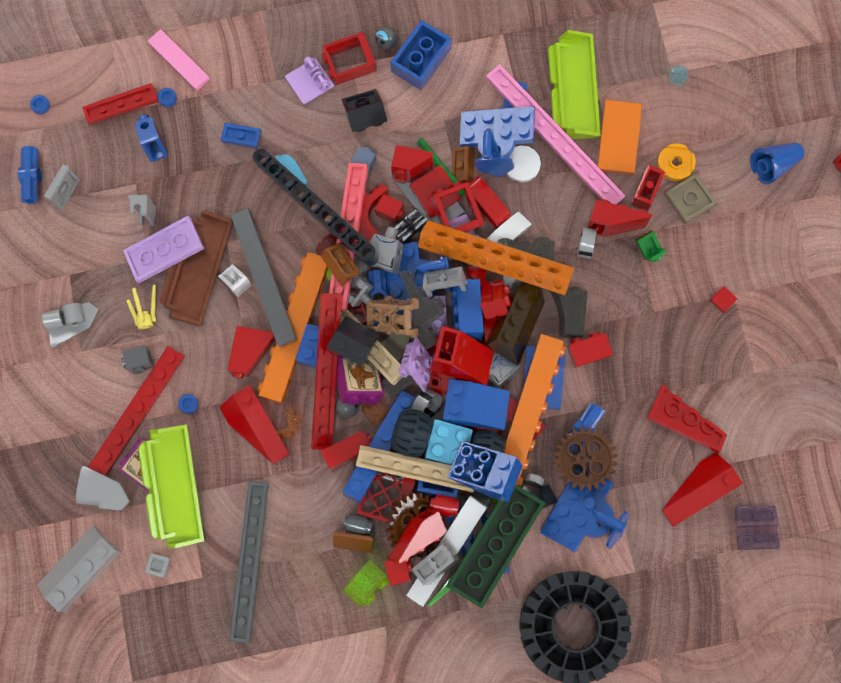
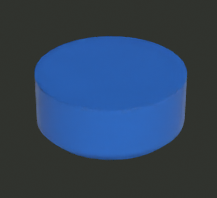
M164 88L158 93V100L162 106L172 107L177 102V95L171 88Z
M37 95L31 99L30 107L36 114L42 115L48 112L50 103L45 96Z
M191 394L183 395L178 402L179 409L185 414L196 412L199 406L197 398Z

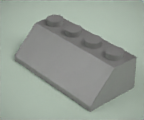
M93 525L37 585L43 597L58 612H66L122 551Z

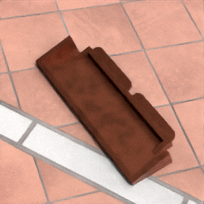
M206 210L200 214L199 220L192 218V222L205 249L169 267L159 298V302L164 305L163 308L171 309L169 319L197 326L202 324L232 225L231 219Z

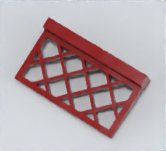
M424 453L417 458L423 459ZM384 473L379 477L376 475L373 482L378 480L382 491L372 495L370 490H368L367 493H369L370 497L367 499L366 496L364 497L362 503L358 506L357 514L382 522L390 521V519L383 517L380 510L389 505L393 506L396 500H402V495L408 496L409 493H413L417 480L404 477V479L396 482L393 474H390L395 484L384 489L380 479L389 473ZM397 486L400 492L399 497L391 501L386 491ZM384 493L389 503L378 508L374 498ZM372 499L376 510L370 513L362 511L364 503Z

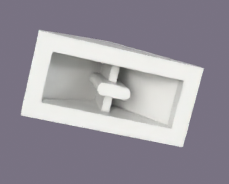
M233 264L219 275V278L237 298L252 286L248 278Z

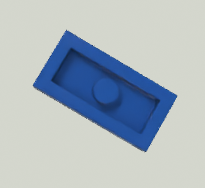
M224 123L221 142L258 149L261 129Z

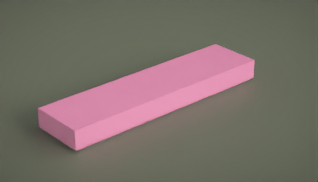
M161 29L148 40V43L196 91L210 80L209 76Z

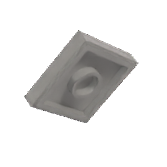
M63 164L44 197L56 209L62 211L80 179L68 166Z

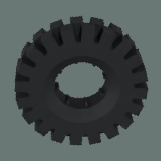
M582 571L554 574L538 583L532 589L521 610V619L519 620L520 638L528 657L540 671L562 683H590L595 680L599 681L619 666V661L621 658L624 659L628 651L626 648L627 644L631 641L632 634L630 632L631 618L626 610L628 607L624 599L618 595L619 592L612 585L606 583V580L597 575L594 576ZM573 604L580 605L581 609L583 607L587 608L593 615L591 618L596 621V633H593L595 635L594 639L589 645L586 646L584 644V648L577 650L570 649L571 646L566 648L561 645L557 640L559 636L554 633V621H557L555 619L557 614L563 608L567 610V606Z

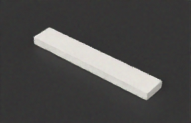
M470 496L438 547L441 544L444 546L448 545L451 547V553L457 555L488 506ZM444 573L430 585L425 586L417 578L406 596L423 607Z

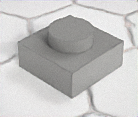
M150 553L145 573L165 578L171 558Z

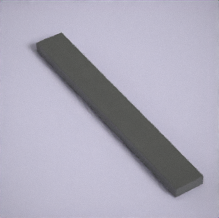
M246 208L231 215L277 345L281 348L296 341L297 337L251 212Z
M249 481L229 639L232 642L250 643L269 488L268 482Z

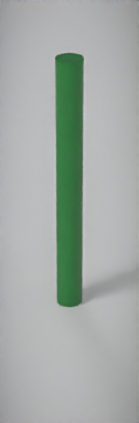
M420 138L417 143L424 151L433 152L436 167L441 165L452 183L458 182L426 141ZM464 190L458 191L461 197L465 195Z

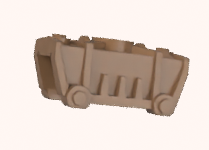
M387 296L385 299L369 301L367 303V327L376 332H385L387 335L395 333L409 335L411 338L419 337V328L411 327L410 310L419 308V299L399 300L394 299L392 296ZM373 307H376L378 313L374 312ZM398 310H404L403 315L399 316L396 313ZM386 314L389 316V322L386 321ZM374 321L379 322L378 325H373Z

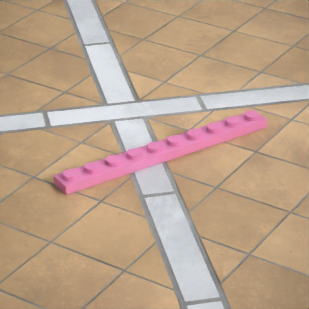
M500 64L486 75V79L513 108L535 107V131L600 199L608 200L611 204L617 205L625 198V195Z

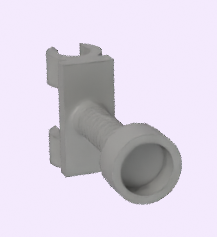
M358 277L355 284L362 290L358 295L352 291L350 292L349 303L353 307L359 306L362 301L366 305L369 301H373L368 296V293L374 286L364 277ZM373 307L374 312L378 313L376 307ZM386 314V321H387V322H389V316H388V314Z

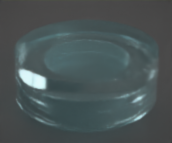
M683 66L673 67L669 74L670 81L675 85L684 84L689 76L688 70Z

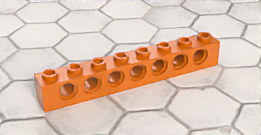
M432 221L426 222L418 243L419 248L562 295L566 294L574 271L573 267Z

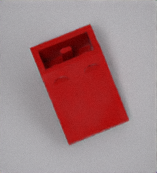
M600 199L594 203L587 228L596 229V235L602 237L644 229L652 214L644 209L635 210L625 204L615 205L611 204L608 200Z
M442 326L437 336L429 371L487 386L494 351L459 330Z

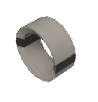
M582 228L577 257L591 259L596 239V229Z
M427 388L426 392L422 391L417 396L412 409L420 410L429 418H432L440 408L442 397L435 391Z

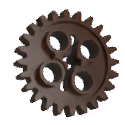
M580 427L579 433L572 429V436L566 432V440L563 438L559 439L562 446H555L559 450V452L553 453V456L558 457L557 460L553 461V464L559 465L555 472L561 471L562 474L559 476V479L565 477V485L571 482V489L578 485L580 492L584 487L590 492L591 486L598 490V483L605 486L604 479L609 481L612 479L609 473H616L612 466L618 465L617 462L613 461L618 455L612 454L616 447H609L612 440L605 441L606 434L600 437L598 429L594 433H592L591 427L588 428L587 432H584L583 427ZM582 442H585L586 458H590L587 462L589 477L585 475V462L580 460L584 455ZM592 443L596 444L599 447V452L592 453L589 450V445ZM572 445L577 446L579 454L572 455L569 452V447ZM593 463H598L601 466L600 473L592 471L591 465ZM573 465L581 467L582 473L580 475L572 473L571 468Z
M416 492L409 493L408 496L402 495V500H396L397 507L391 506L393 514L387 513L391 520L385 522L390 525V528L386 529L385 532L391 533L387 540L393 541L391 547L395 548L411 520L419 515L420 509L421 513L430 509L431 498L428 494ZM434 543L426 546L424 551L415 553L411 558H422L423 554L429 555V549L435 550Z

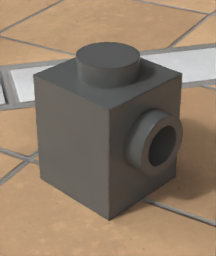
M145 345L122 351L123 358H121L123 368L129 372L140 374L145 372V369L154 367L150 350Z

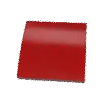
M439 165L411 183L409 188L419 200L421 207L428 217L432 219L437 214L430 197L434 195V191L444 187L447 190L452 188L451 185L453 183L442 166ZM458 192L440 198L444 210L461 200Z

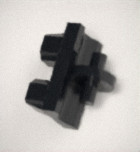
M417 209L408 216L403 215L401 217L402 221L395 227V229L399 230L396 238L403 244L410 243L412 237L422 231L428 219L420 214Z

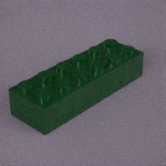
M515 484L509 502L497 501L446 586L482 609L544 507L545 502Z

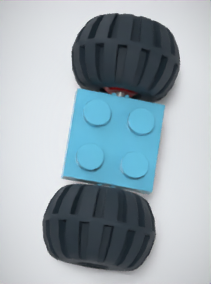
M408 409L402 411L396 420L391 439V448L395 453L416 458L420 457L426 448L425 459L452 465L462 441L505 453V441L499 434L491 430H480L472 435V429L436 419L433 420L431 428V419L424 412ZM474 449L479 454L482 452L481 450Z

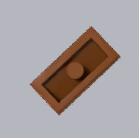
M470 146L453 148L451 173L458 182L469 183L474 179L475 150Z
M341 243L324 249L321 257L341 286L361 273Z
M334 532L333 546L335 548L372 553L373 537Z

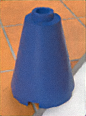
M799 143L757 148L750 156L751 169L754 174H758L760 178L757 179L760 182L771 184L804 158V148Z

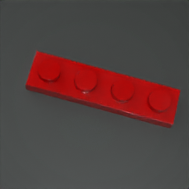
M150 83L83 106L82 108L87 123L90 126L159 101L154 86Z

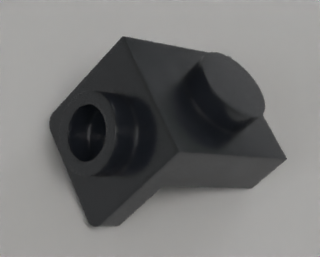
M549 484L530 492L545 502L542 509L558 502Z

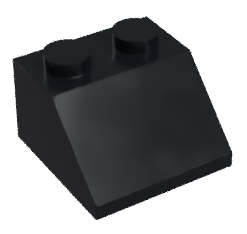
M376 89L341 99L352 132H361L368 127H378L384 122H388L382 99Z
M345 316L329 342L327 351L363 369L380 333Z

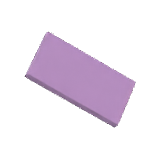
M186 216L124 249L123 252L136 282L141 283L205 248L191 217Z

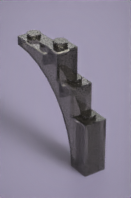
M538 237L532 242V245L528 241L513 242L509 238H501L496 242L553 261L555 241L549 240L548 237ZM569 286L565 295L550 291L557 307L560 322L559 337L572 339L583 337L588 291H583L580 287L569 288Z
M404 268L399 272V275L407 288L410 299H419V308L412 310V327L419 328V337L417 338L427 350L436 344V337L438 336L432 326L430 328L427 326L445 314L443 308L446 306L440 297L436 299L434 295L427 300L425 298L427 294L423 287L418 288L414 282L417 278L411 270L407 272ZM410 337L408 344L409 342H414L415 338ZM402 355L401 359L398 361L400 364L402 363L401 361H402L403 355ZM411 375L400 379L395 385H392L385 376L381 379L382 386L391 398L416 382Z

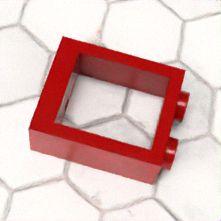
M364 32L322 46L324 52L321 53L324 64L328 63L329 69H327L329 78L330 80L334 79L336 85L377 71L376 62ZM359 46L366 64L337 74L331 56Z
M456 182L451 185L452 188L447 190L444 187L434 191V195L430 197L440 224L450 227L440 198L464 190L475 220L453 229L466 233L484 225L468 182Z

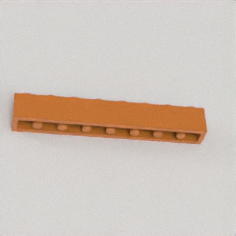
M309 252L301 261L300 268L302 270L300 275L297 274L294 282L296 288L294 292L290 293L288 300L290 305L287 313L297 340L281 348L278 347L277 343L276 346H272L270 364H266L264 381L260 382L257 390L262 399L281 405L284 404L297 366L296 358L306 324H311L327 277L326 273L329 269L321 256Z
M543 334L540 335L505 443V454L517 457L523 465L516 485L521 487L524 478L521 477L522 470L527 469L530 460L526 458L528 451H533L535 445L534 433L539 432L542 421H539L540 414L545 413L548 402H545L547 394L551 395L554 386L551 383L553 375L557 376L560 365L557 364L559 356L563 357L566 346L563 345L564 341Z

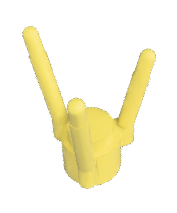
M154 284L152 287L151 315L148 311L142 312L136 288H133L132 291L138 313L136 314L129 299L127 304L134 318L135 326H138V329L153 327V322H156V285Z

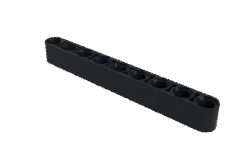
M260 148L253 153L252 158L258 168L367 266H373L378 262L379 254L374 246L267 150ZM279 169L276 174H273L274 170ZM288 181H292L290 185L285 186ZM306 192L303 197H298L300 193ZM314 204H319L316 209H311ZM327 216H332L331 220L325 221V218ZM340 228H346L343 233H338ZM354 240H359L357 245H351ZM367 252H373L370 258H365Z

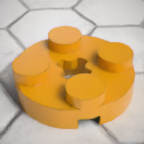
M678 143L668 145L661 151L657 159L658 169L665 172L663 178L671 181L687 179L696 165L693 152L691 153L688 147ZM675 158L678 159V162H681L678 166L672 164Z

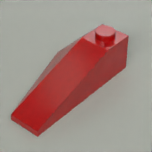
M250 385L233 394L219 407L227 423L272 464L290 455L257 394Z
M715 452L698 463L693 472L662 509V512L671 526L674 527L736 489L743 482L733 467Z

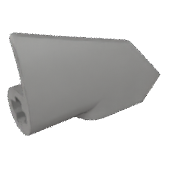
M90 302L84 304L71 303L64 305L62 309L42 313L43 324L49 331L50 347L54 348L89 329L99 309Z
M86 466L82 467L76 492L77 504L94 505L102 509L123 510L130 500L121 483Z

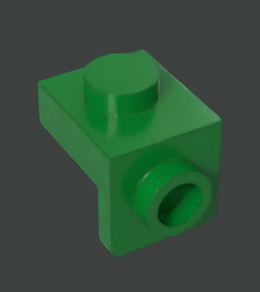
M649 231L635 239L644 260L656 262L662 259V255L667 253L666 249L661 248L654 231Z

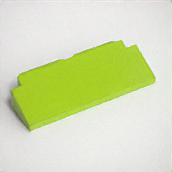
M567 30L559 37V43L556 42L548 48L550 82L554 84V89L551 91L552 119L571 139L599 138L601 133L593 34Z
M187 424L149 430L151 440L142 441V444L138 446L143 485L149 488L150 493L146 495L145 499L151 536L160 540L165 539L166 547L179 548L203 542L204 537Z

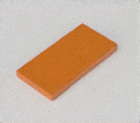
M605 100L597 165L601 171L628 175L635 174L642 104Z

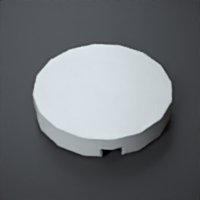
M521 145L515 147L513 153L509 156L513 160L514 169L508 172L507 176L521 183L531 181L540 170V157L534 149L528 146Z

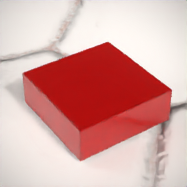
M723 286L709 301L724 313L738 298Z

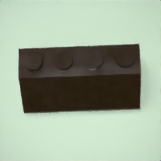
M520 280L512 283L510 288L511 296H509L511 306L508 307V313L497 318L485 345L516 366L521 361L545 303L540 287Z

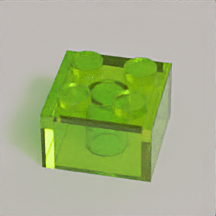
M369 559L343 589V592L359 607H364V605L368 607L375 600L374 594L378 589L382 591L388 585V575Z

